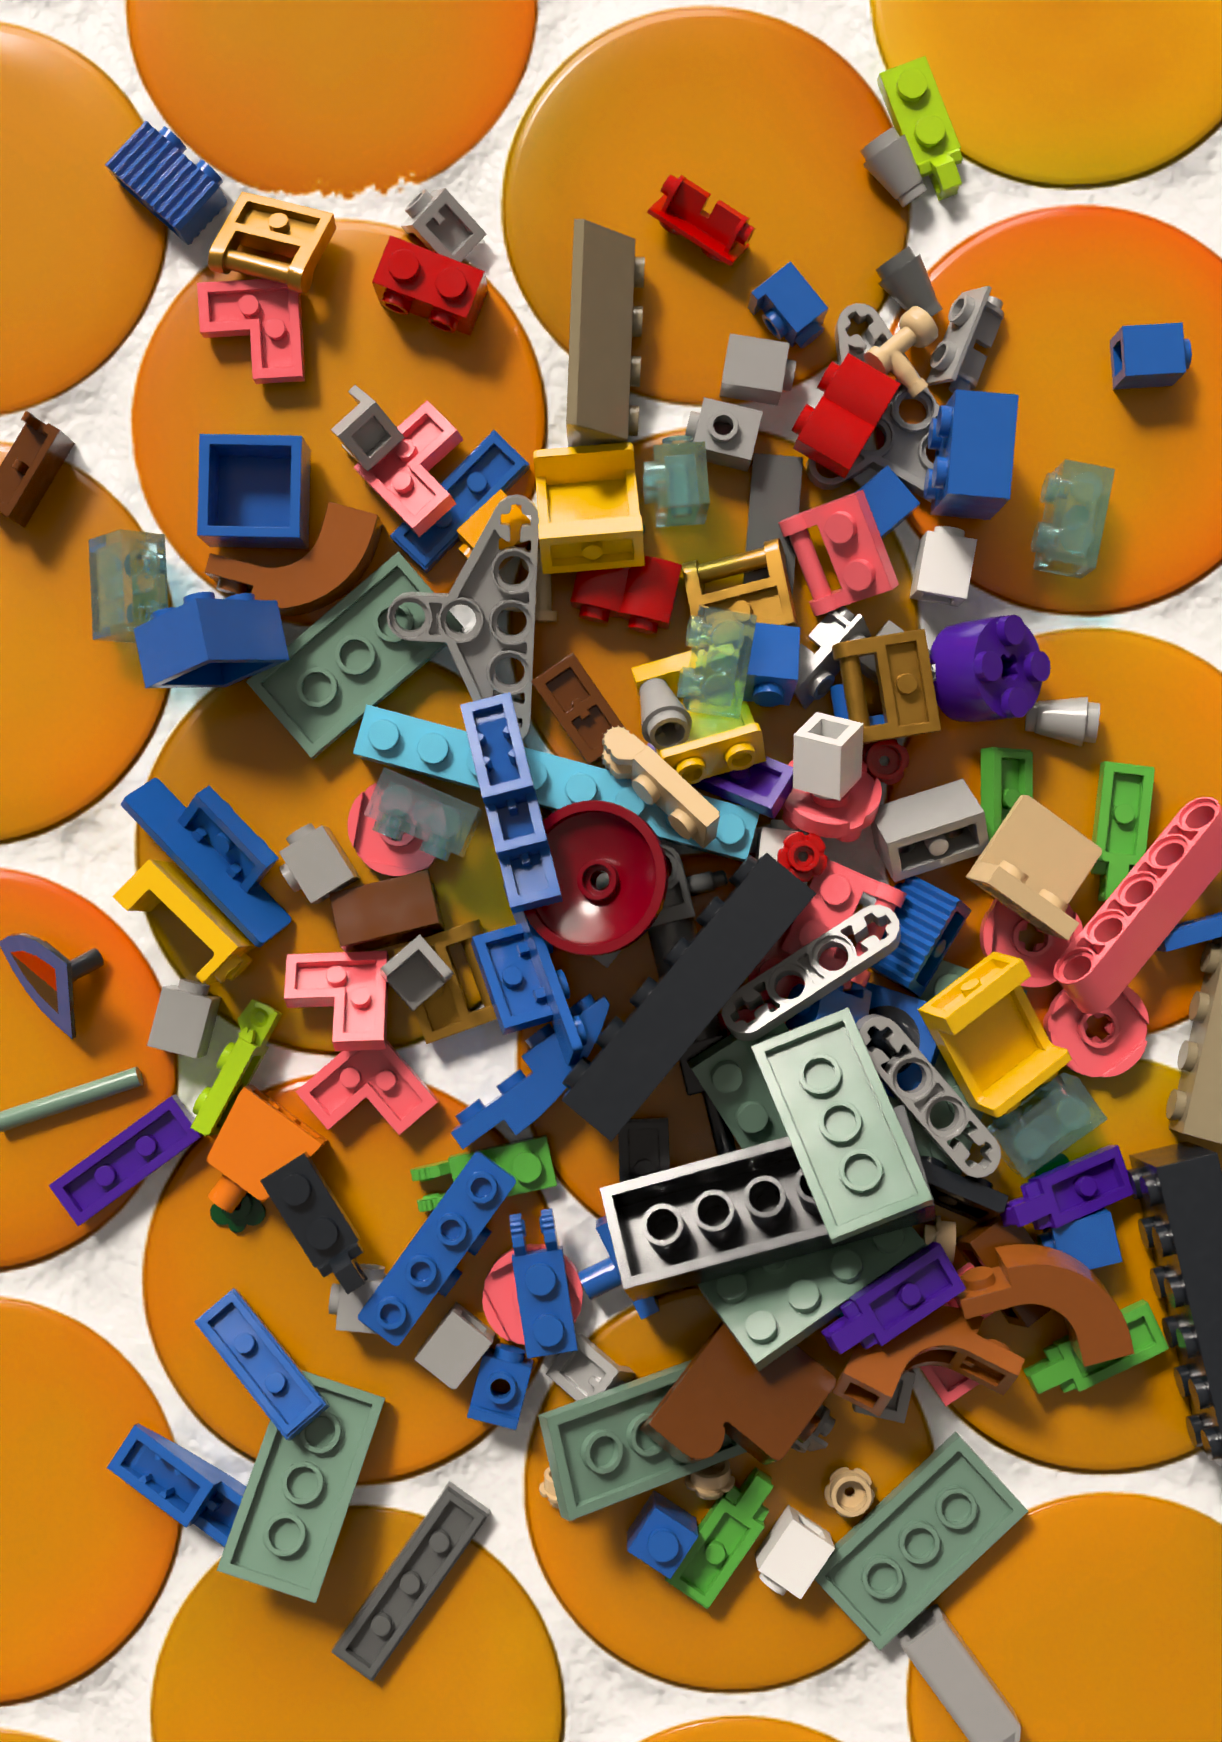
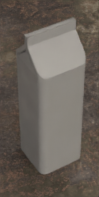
M934 1604L922 1612L897 1634L902 1649L970 1742L1020 1741L1021 1725L1014 1709L938 1604Z

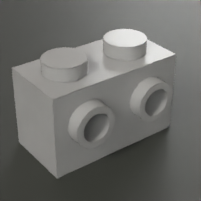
M964 779L879 805L877 816L871 824L875 849L894 882L980 855L989 843L985 812Z

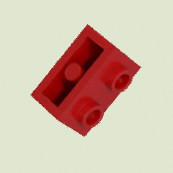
M391 235L372 280L378 300L387 309L401 315L412 313L427 319L428 323L442 331L449 333L459 331L469 336L472 334L488 293L485 271Z

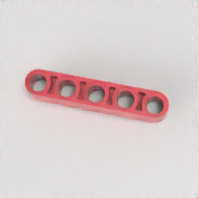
M1212 797L1196 798L1187 803L1177 813L1056 962L1053 972L1055 979L1081 1012L1085 1014L1100 1013L1115 1002L1222 869V807L1216 799Z

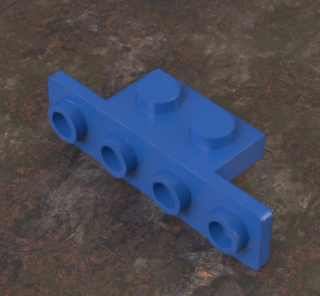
M158 778L151 779L125 796L121 802L122 808L256 947H262L289 925L292 920L289 914L259 884L279 859L278 856L210 786L198 792L187 808Z
M504 883V884H503V887H504V891H505V894H506V897H507V900H508V896H507V892H506V888H505V883ZM524 911L513 914L516 925L473 936L471 945L502 1035L551 1022L567 1066L577 1064L583 1051V1046L587 1045L586 1032L578 1015L572 1017L566 1001V999L570 998L569 985L563 970L555 971L550 954L553 953V945L536 932L525 916Z
M475 1152L358 1314V1320L392 1345L399 1346L437 1292L446 1297L463 1272L457 1269L456 1266L468 1251L475 1256L492 1233L486 1227V1224L515 1186L516 1178L481 1152Z

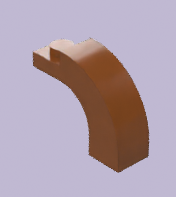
M329 502L322 529L315 545L297 562L278 568H266L210 553L204 573L218 582L216 589L224 593L236 595L247 593L249 590L255 595L256 600H276L280 616H296L310 613L332 604L344 596L361 579L375 555L383 523L377 514Z
M1012 1244L995 1247L999 1266L994 1268L985 1266L975 1267L967 1270L963 1276H960L966 1289L954 1298L965 1319L1018 1305H1043L1056 1310L1064 1316L1070 1344L1084 1367L1135 1354L1124 1316L1104 1285L1082 1262L1060 1250L1035 1244Z
M942 1305L883 1346L875 1344L865 1349L859 1342L842 1370L832 1393L880 1417L890 1402L901 1376L914 1368L932 1365L954 1370L1004 1396L1019 1376L1025 1358L1013 1353L1006 1344L998 1340L985 1339L977 1335L984 1317L977 1316L965 1319L960 1308Z

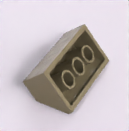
M574 219L566 414L568 447L628 442V436H638L639 406L629 405L630 386L640 387L641 356H631L632 337H642L643 306H633L634 288H644L645 257H635L634 238L585 219Z
M1222 937L1212 939V943L1208 942L1201 955L1200 970L1205 973L1200 992H1195L1190 1003L1189 1019L1193 1021L1189 1041L1185 1040L1179 1050L1177 1065L1178 1069L1182 1070L1178 1090L1173 1089L1169 1095L1166 1116L1168 1119H1171L1169 1129L1222 1144Z

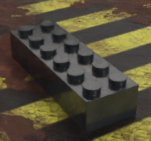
M768 853L762 855L758 860L751 855L745 859L728 880L735 886L734 890L724 901L718 896L711 900L695 920L703 927L691 942L684 937L678 940L663 959L670 966L657 982L650 976L644 981L630 998L629 1002L636 1007L624 1022L616 1016L597 1038L595 1043L602 1049L595 1058L590 1061L583 1055L564 1078L562 1084L568 1090L562 1101L611 1142L816 895L812 889Z
M905 1106L893 1107L930 1191ZM788 1136L600 1188L623 1290L633 1302L936 1220L935 1204L933 1201V1204L832 1244Z
M1186 1141L1129 1155L1132 1169L1127 1170L1134 1193L1132 1197L1135 1200H1140L1144 1216L1143 1219L1138 1220L1140 1236L1146 1249H1152L1156 1266L1150 1269L1151 1282L1157 1297L1164 1299L1168 1317L1162 1318L1163 1332L1168 1345L1171 1348H1176L1180 1365L1174 1367L1175 1381L1181 1396L1188 1398L1191 1416L1186 1417L1187 1431L1193 1445L1202 1449L1210 1461L1214 1460L1222 1467V1171L1216 1152Z

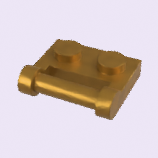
M242 192L210 248L208 255L209 268L211 271L226 275L231 271L287 284L290 291L306 294L312 285L313 272L337 229L334 214ZM239 245L294 259L291 264L240 252L237 249Z
M780 538L765 541L762 548L700 564L698 560L682 564V573L698 648L728 640L729 643L744 640L749 622L798 626L786 569L785 553ZM768 567L770 576L768 578L705 594V583Z
M925 629L844 641L832 645L834 661H839L848 718L852 721L864 723L863 744L941 731ZM868 655H874L885 721L884 724L870 726L859 658Z
M479 919L423 938L454 973L448 982L414 1010L426 1044L497 1019L471 945L473 936L484 933ZM461 942L484 1006L472 1012L469 1010L447 946ZM408 944L393 949L394 954L399 953Z

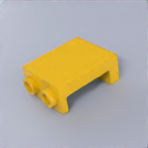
M631 442L535 450L533 452L543 574L645 566L642 517L639 512L633 444Z
M728 640L631 668L639 703L641 685L649 679L660 678L667 682L675 696L690 714L692 726L685 743L663 750L655 748L656 753L690 785L733 770H744L754 764L766 761L761 728L758 723L754 722L747 701L739 700L740 681L736 673L734 654Z
M149 859L112 896L126 911L151 912L162 901L214 952L213 958L195 976L202 984L218 981L223 983L227 979L233 981L253 961L248 954L256 946L172 862Z
M993 951L921 1006L918 1012L969 1106L997 1118L1017 1109L1023 1098L1040 1085L1052 1081L1058 1075L1059 1070L1069 1063L1072 1058L1067 1049L1055 1046L1050 1042L1021 986L1025 980L1031 977L1023 959Z

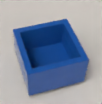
M956 389L947 404L940 405L937 418L931 419L928 434V449L936 450L933 469H927L924 482V499L931 500L930 515L991 520L1009 501L1019 395Z
M200 434L197 536L209 547L309 549L311 449L304 438L293 435Z
M213 592L190 594L183 598V605L157 610L152 613V620L134 628L145 688L228 687L289 660L278 602L276 600H256L255 595L252 593L236 594L225 599H215Z

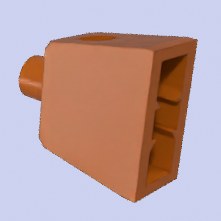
M254 1085L245 1086L238 1094L207 1156L206 1161L223 1174L207 1196L215 1205L229 1213H233L247 1192L264 1203L270 1196L260 1180L304 1152H307L312 1158L328 1140Z

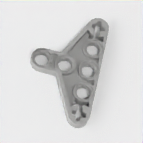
M855 303L846 307L841 312L835 326L838 365H841L848 353L859 359L857 354L864 353L867 347L860 335L855 334L850 337L847 334L851 319H854L857 324L865 321L869 324L865 337L871 347L877 341H881L884 344L893 336L873 307ZM901 383L876 426L884 435L883 447L876 451L862 449L845 479L841 476L835 478L821 476L816 469V462L808 458L806 473L809 480L818 488L833 490L847 483L868 468L880 472L888 465L910 491L924 498L926 471L928 468L933 469L934 465L926 455L931 419L937 418L940 407L929 389L926 387L917 396L912 398L907 392L908 388ZM907 399L918 400L924 405L926 417L921 423L909 424L900 417L899 405Z
M516 494L500 500L449 593H402L389 606L387 622L393 634L400 639L446 642L473 701L493 697V690L500 694L508 692L511 695L525 693L524 700L514 698L516 716L522 719V724H519L522 739H524L529 731L531 720V681L533 674L539 515L538 509L530 499ZM512 505H521L522 514L531 515V522L522 524L520 532V542L530 540L531 550L518 546L499 549V538L510 542L511 527L509 523L501 521V514L510 513ZM509 556L521 557L529 567L527 578L520 584H509L500 576L499 566ZM413 602L423 609L425 621L418 629L408 630L399 625L396 619V611L403 603ZM461 604L470 607L476 616V623L473 628L462 633L450 628L446 617L450 608ZM508 607L519 608L527 619L526 627L522 632L515 635L504 633L497 623L499 613ZM509 657L519 660L525 670L521 681L511 685L501 682L495 672L499 661Z

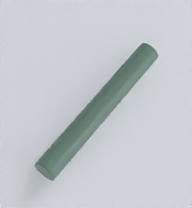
M136 1066L0 1111V1133L143 1086L141 1071Z

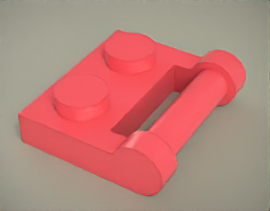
M863 490L778 522L783 537L789 536L813 599L809 601L814 616H819L839 607L893 590L899 585ZM817 525L841 585V588L831 591L808 532L807 528Z
M828 859L824 872L819 876L814 875L809 886L816 895L794 920L781 950L792 955L854 915L863 893L876 898L875 905L888 907L893 912L896 907H902L907 894L895 887L874 880ZM875 922L868 924L869 935L863 940L872 935L877 936L881 940L888 924L882 927L876 925ZM858 942L855 949L857 956H860L864 952H862L861 944ZM838 947L826 949L821 954L819 964L824 969L837 971L846 965V961L835 957ZM866 969L849 981L866 987L872 973Z

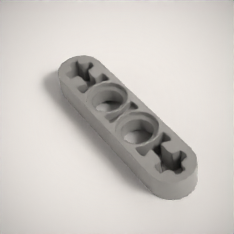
M870 905L863 908L736 990L722 1007V1017L728 1031L735 1038L742 1041H754L761 1038L891 954L898 947L901 940V928L896 914L890 908L882 905ZM875 922L879 927L888 924L885 928L887 937L879 940L877 936L872 935L863 940L869 935L867 925ZM851 934L854 935L856 943L860 942L862 952L864 953L860 956H857L852 941L847 938ZM831 947L841 948L848 953L846 965L837 971L826 970L819 964L821 954ZM787 975H796L805 982L803 992L794 999H784L776 993L778 981ZM764 990H767L772 1004L777 1008L772 1013H770L767 1003L764 1004L760 994ZM764 1004L754 1012L756 1021L753 1024L748 1025L744 1020L735 1023L740 1018L737 1010L741 1006L745 1005L751 1011Z
M871 1014L859 1019L856 1022V1026L865 1046L871 1040L867 1031L873 1027L880 1031L886 1028L887 1032L882 1038L891 1050L898 1053L901 1047H904V1052L895 1055L891 1059L882 1050L874 1046L869 1047L867 1051L881 1082L899 1103L905 1106L906 1111L956 1168L968 1176L980 1178L993 1173L1001 1159V1149L997 1140L894 1021L881 1015ZM888 1062L885 1068L883 1069L881 1067V1064ZM914 1062L922 1070L921 1083L913 1090L904 1091L897 1083L898 1070L906 1063ZM940 1101H949L955 1110L953 1122L946 1128L937 1129L933 1127L930 1122L932 1107ZM963 1133L973 1143L979 1146L985 1144L980 1150L981 1155L984 1157L983 1160L978 1164L972 1160L965 1162L970 1153L955 1137Z

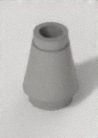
M894 127L882 133L860 151L866 160L863 166L895 200H898L902 208L927 191L905 134L900 137Z
M660 678L647 680L641 685L639 690L641 726L644 739L660 750L685 743L692 726L690 714L665 680Z
M1088 697L1035 702L1026 714L1025 731L1034 732L1035 734L1081 747L1083 742L1095 743L1098 733L1100 703L1088 702Z

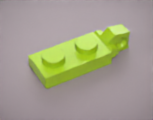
M926 56L879 73L877 84L894 128L900 137L905 134L922 178L929 175L938 201L958 194L957 191L959 186H962V181L956 165L963 161L960 151L961 146Z
M252 999L238 1017L241 1031L238 1033L239 1037L236 1043L230 1042L218 1059L216 1067L221 1070L212 1088L207 1086L194 1104L192 1112L197 1116L190 1128L204 1136L219 1134L238 1094L243 1087L250 1084L269 1048L266 1044L282 1016L280 1011L259 1000Z

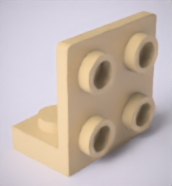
M1021 795L966 878L1043 933L1069 940L1079 922L1066 914L1065 911L1068 908V903L1101 856L1102 849L1032 797Z

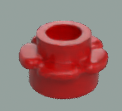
M896 739L866 744L862 750V761L868 765L867 773L873 777L874 781L878 777L880 782L892 785L904 777V769L909 765V754L907 749L898 744ZM885 756L889 759L887 766L880 764L881 757Z
M794 832L784 839V846L777 853V861L802 882H807L811 880L812 876H819L824 872L827 867L828 857L824 854L826 845L819 836L813 833L804 835L803 832ZM802 851L808 855L807 860L804 862L798 859V854Z

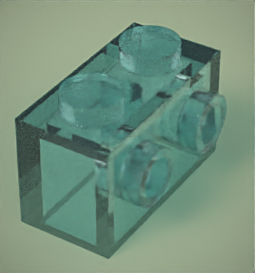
M687 435L664 438L662 445H653L652 461L643 462L644 503H654L656 527L705 524L710 505L705 441L693 442V437Z
M1065 459L1052 473H1047L1041 491V502L1046 503L1042 522H1037L1031 542V551L1036 552L1033 569L1082 579L1096 568L1115 469Z
M120 529L88 540L93 640L136 643L134 628L152 620L153 612L168 608L165 534Z
M699 605L697 616L690 615L685 642L686 646L692 647L689 667L682 666L677 688V697L684 698L683 706L688 711L740 719L757 615Z
M384 767L364 815L376 820L372 830L397 841H401L403 834L407 833L423 840L419 850L447 862L451 853L464 857L483 811L474 805Z
M1058 1073L1052 1081L1037 1087L1034 1090L1035 1093L1023 1101L1017 1109L1001 1117H992L994 1123L987 1127L988 1131L997 1140L1001 1149V1156L1013 1172L1024 1179L1107 1120V1117L1078 1077L1067 1073L1061 1075Z

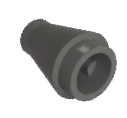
M909 246L876 269L882 280L878 284L905 311L913 306H918L932 317L943 309L937 300L921 254L915 256Z

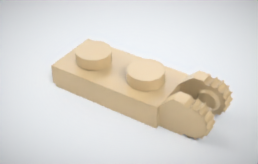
M612 726V729H607V733H604V738L602 739V759L606 769L609 768L610 773L616 779H631L634 791L645 803L649 805L655 803L668 815L671 826L681 837L687 840L692 838L704 849L716 838L720 812L648 745L646 746L634 734H630L629 730H626L625 727L621 728L618 726L614 728Z

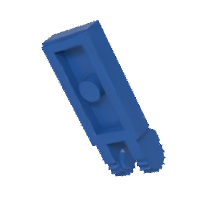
M553 1209L541 1210V1217L539 1218L546 1248L527 1251L526 1225L521 1213L509 1215L514 1249L512 1264L527 1358L578 1351L563 1246L558 1245Z

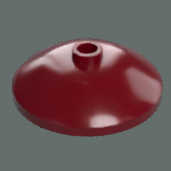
M590 800L576 802L564 806L549 815L543 822L563 901L524 911L528 921L536 932L550 944L574 954L598 956L611 954L630 946L641 938L653 925L666 899L669 880L668 864L664 848L658 836L639 815L623 806L606 801ZM606 872L610 879L609 885L606 889L600 891L596 886V880L600 874Z

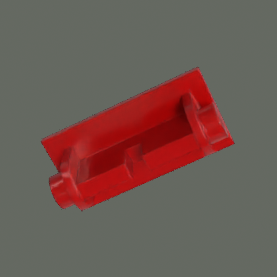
M672 174L668 176L660 191L664 195L648 209L647 213L659 220L661 226L668 232L682 235L701 247L702 252L710 259L732 266L749 247L748 242L755 231V228L748 224L750 218L721 200L715 204L711 214L704 211V208L711 196L709 192L683 175L679 178Z

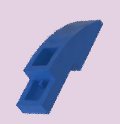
M588 994L569 1008L572 1017L577 1015L580 1017L586 1032L587 1045L583 1046L580 1059L583 1055L586 1058L589 1056L602 1030L610 1006V1002L605 995L595 1001L592 995ZM550 1023L525 1040L530 1049L523 1053L522 1058L532 1070L531 1073L525 1076L521 1069L517 1070L496 1086L501 1094L494 1100L484 1105L479 1098L455 1116L460 1124L453 1129L451 1134L462 1149L503 1120L506 1121L517 1136L538 1119L567 1088L562 1082L576 1064L567 1066L555 1031Z

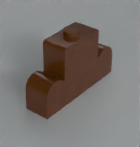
M721 1321L640 1430L672 1457L683 1463L693 1464L712 1457L720 1450L726 1433L760 1463L768 1465L782 1460L796 1440L804 1443L811 1436L821 1421V1418L815 1413L835 1387L836 1379L828 1370L797 1345L758 1372Z

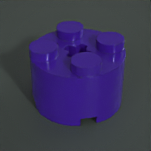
M1017 615L979 619L947 626L937 635L929 654L930 664H935L936 681H933L937 705L947 717L959 722H983L1025 716L1035 704L1040 693L1042 681L1048 679L1051 669L1047 654L1040 651L1034 635Z

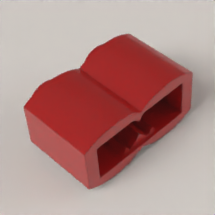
M849 353L841 365L832 361L817 386V389L824 392L823 396L815 408L808 404L805 405L791 430L799 435L793 449L845 479L901 383Z
M644 555L645 566L577 571L570 601L571 606L580 610L579 617L582 619L607 624L609 617L621 618L629 621L627 628L656 635L658 628L669 629L681 578L682 565Z

